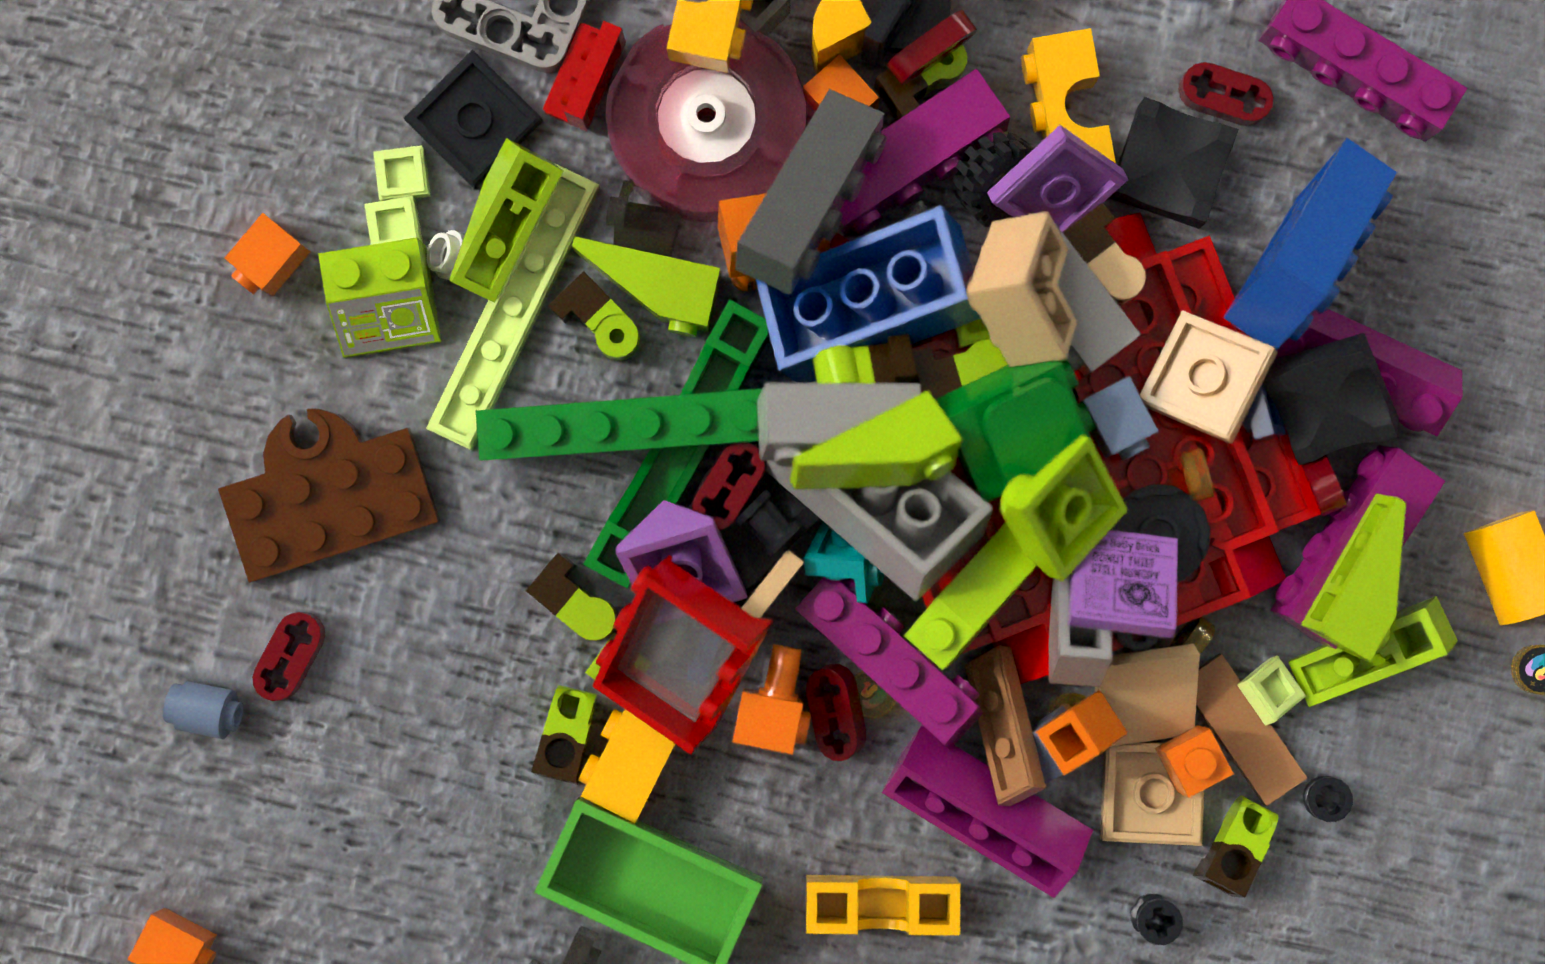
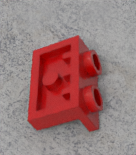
M603 21L600 30L585 23H581L578 26L543 106L546 115L586 132L588 131L626 44L622 28Z

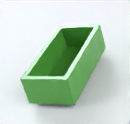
M580 795L573 806L534 893L687 964H727L763 885V877L638 819L634 824L582 798Z

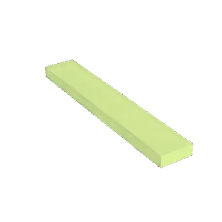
M559 165L557 166L563 170V173L495 303L488 300L426 429L472 451L478 441L475 410L494 408L572 247L574 236L577 237L600 190L599 184Z

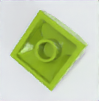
M1083 435L1062 451L1035 477L1022 474L1012 479L1005 488L1001 499L1002 515L1025 555L1049 577L1062 582L1128 511L1091 439Z

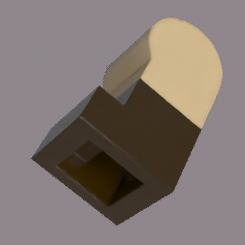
M1102 202L1065 230L1063 234L1117 304H1124L1142 290L1145 283V270L1135 257L1123 253L1105 229L1115 218Z

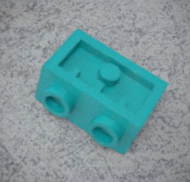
M822 521L804 556L805 575L824 576L830 580L855 579L857 603H868L875 586L882 585L884 573Z

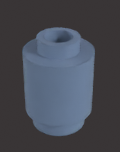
M186 681L183 685L173 684L167 693L163 708L164 721L173 724L176 730L218 739H225L230 731L235 732L243 716V703L238 702L236 691Z

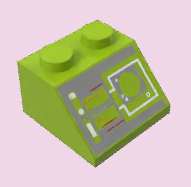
M417 237L318 253L325 301L343 358L441 343L431 272L426 260L427 247Z

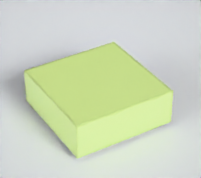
M422 145L373 151L380 201L413 196L415 199L431 197L425 148Z
M413 196L364 204L371 245L415 237L422 242L416 199Z
M1278 655L1267 659L1237 684L1265 726L1279 720L1306 697Z

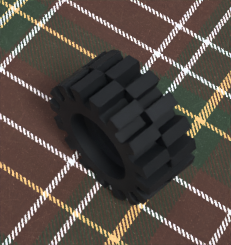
M1002 132L993 133V142L986 136L978 140L981 148L976 151L970 146L965 151L970 157L969 161L959 160L956 166L963 174L954 175L953 184L958 188L954 191L956 198L966 210L987 228H990L994 221L1014 218L992 204L987 193L992 183L1002 172L1015 167L1034 149L1024 139L1008 132L1007 137Z

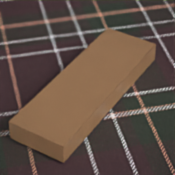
M998 645L965 664L969 684L980 694L974 702L984 712L978 718L998 805L1012 806L1045 789L1046 785L1012 649L1009 646Z
M1217 654L1199 667L1196 708L1263 805L1268 806L1306 780L1307 776L1271 724L1264 725L1239 689L1237 684L1240 682V679L1222 654Z

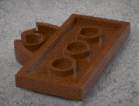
M307 409V417L316 424L319 430V438L313 447L304 449L294 439V430L297 423L293 416L287 415L281 419L270 432L263 452L265 473L218 488L248 582L263 579L440 522L411 429L404 428L362 442L355 426L341 414L323 409Z

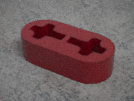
M959 10L902 49L887 63V67L902 86L906 85L961 47L975 35L977 29L965 12Z
M1201 62L1194 64L1186 71L1179 82L1178 92L1180 99L1187 107L1238 125L1251 126L1259 123L1269 114L1273 107L1274 97L1271 88L1266 82L1213 63ZM1201 75L1209 78L1208 86L1222 91V94L1208 92L1204 98L1196 96L1197 87L1191 85L1190 81L1197 82ZM1248 91H1252L1255 93L1254 101L1261 104V107H1255L1250 113H1246L1243 111L1244 103L1229 97V95L1243 97Z
M736 442L729 445L722 452L696 494L692 510L706 515L707 509L701 505L705 497L710 499L716 498L724 486L731 491L724 503V507L730 512L726 519L716 517L714 521L718 530L729 527L737 518L763 475L765 461H760V450L748 442ZM745 450L750 451L754 455L751 463L757 468L752 476L744 473L735 486L726 482L734 468L728 462L729 457L733 453L741 456Z
M1326 455L1316 461L1302 464L1322 516L1347 507L1340 484Z
M307 612L291 613L285 616L278 624L252 676L253 686L261 697L270 701L285 700L299 690L324 643L325 627L318 617ZM306 621L309 624L307 633L313 636L311 643H300L294 654H292L289 650L295 640V636L289 632L290 627L301 626ZM284 659H287L289 663L283 677L289 680L288 686L277 687L272 691L269 688L272 680L266 676L267 670H278Z
M832 663L818 669L809 677L806 684V694L819 750L825 757L833 761H843L849 759L864 747L867 740L866 727L854 675L847 667ZM829 680L831 684L839 685L840 693L834 696L831 691H825L823 683ZM839 729L841 733H848L850 741L844 744L842 740L834 739L833 732Z

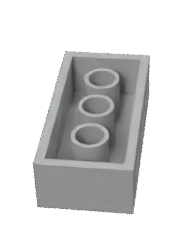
M766 461L765 471L915 601L984 535L993 510L988 503L950 471L939 479L930 481L928 478H925L911 486L795 490L789 482L792 467H782L776 465L775 461Z

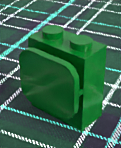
M1066 359L1014 367L1006 365L935 399L962 438L957 456L970 486L986 503L1002 496L1009 482L1015 477L1022 474L1035 477L1079 437L1083 435L1090 438L1088 432L1095 430L1092 417L1084 403L1080 402L1077 404L1072 389L1078 387V381L1071 365Z

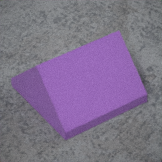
M663 500L616 546V554L631 584H633L645 566L649 565L654 568L670 554L673 556V563L731 602L747 598L746 588L713 518ZM666 600L655 624L688 614Z

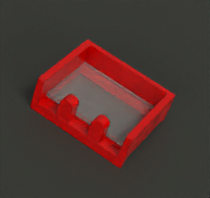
M669 554L654 568L649 565L645 566L634 580L631 591L636 595L632 603H628L622 609L613 624V628L618 631L615 639H611L597 657L596 664L601 668L592 687L680 748L692 754L717 728L773 620L753 617L673 563V556Z

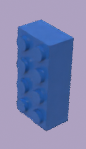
M1346 138L1296 197L1223 318L1253 339L1272 346L1275 350L1288 337L1296 342L1311 324L1314 318L1311 315L1312 311L1316 310L1322 314L1339 293L1340 288L1334 282L1335 280L1342 281L1356 263L1358 256L1352 250L1358 251L1374 231L1376 225L1370 222V219L1376 220L1391 201L1393 195L1387 189L1397 172Z
M942 206L820 253L818 263L811 277L808 280L800 278L791 295L756 279L778 370L796 383H811L817 380L813 359L817 353L826 348L841 345L861 347L887 344L889 336L909 334L912 345L981 319L978 311L971 307L968 299V284L973 278L974 271L961 225Z

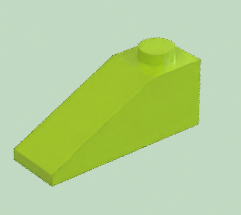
M506 138L483 182L449 280L495 303L556 187L563 170L549 159Z
M574 236L572 247L576 254L658 320L669 323L667 331L689 337H696L698 330L709 332L721 279L720 268Z
M926 391L795 456L789 482L795 490L911 486L925 478L933 481L941 478L954 467L962 438L929 391Z
M1375 494L1301 623L1303 627L1343 651L1370 662L1374 655L1382 651L1388 643L1391 635L1390 627L1397 614L1406 502L1398 497Z
M1007 522L940 593L904 635L942 670L959 658L1037 567L1025 555Z
M1437 596L1397 611L1396 618L1390 627L1391 635L1388 643L1382 651L1374 655L1371 662L1353 656L1338 647L1334 649L1325 645L1289 660L1288 664L1298 685L1306 695L1305 700L1308 706H1314L1447 655L1458 640Z

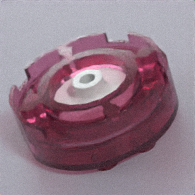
M740 21L738 28L746 30L740 60L731 58L728 73L669 61L667 44L672 24L665 27L661 24L642 36L632 46L609 87L606 101V124L610 143L623 175L640 196L683 220L709 223L718 222L720 200L765 194L770 189L806 129V102L803 89L796 74L794 64L779 44L758 31L755 33L749 26ZM705 116H711L714 118L711 122L708 123L700 121L701 118Z

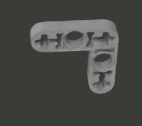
M434 0L431 11L435 23L441 32L447 36L535 71L551 73L560 69L577 28L584 20L591 0H578L577 8L568 16H558L553 13L550 8L551 0H539L533 17L489 0ZM457 2L462 3L461 7L465 14L475 19L479 17V10H484L478 20L477 34H471L474 30L472 23L462 18H456L453 24H449V19L443 12L445 8L454 9ZM496 19H507L514 26L513 36L505 43H494L487 37L488 26ZM524 28H530L527 32L529 40L539 44H544L547 38H553L552 43L558 51L557 54H547L544 60H540L537 49L525 43L522 45V52H517L516 50L523 40Z

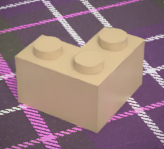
M1048 211L992 222L985 244L981 247L980 258L973 278L968 284L967 294L971 307L978 311L989 330L993 345L1000 349L1010 367L1066 359L1077 325L1076 318L1057 286L1068 247Z

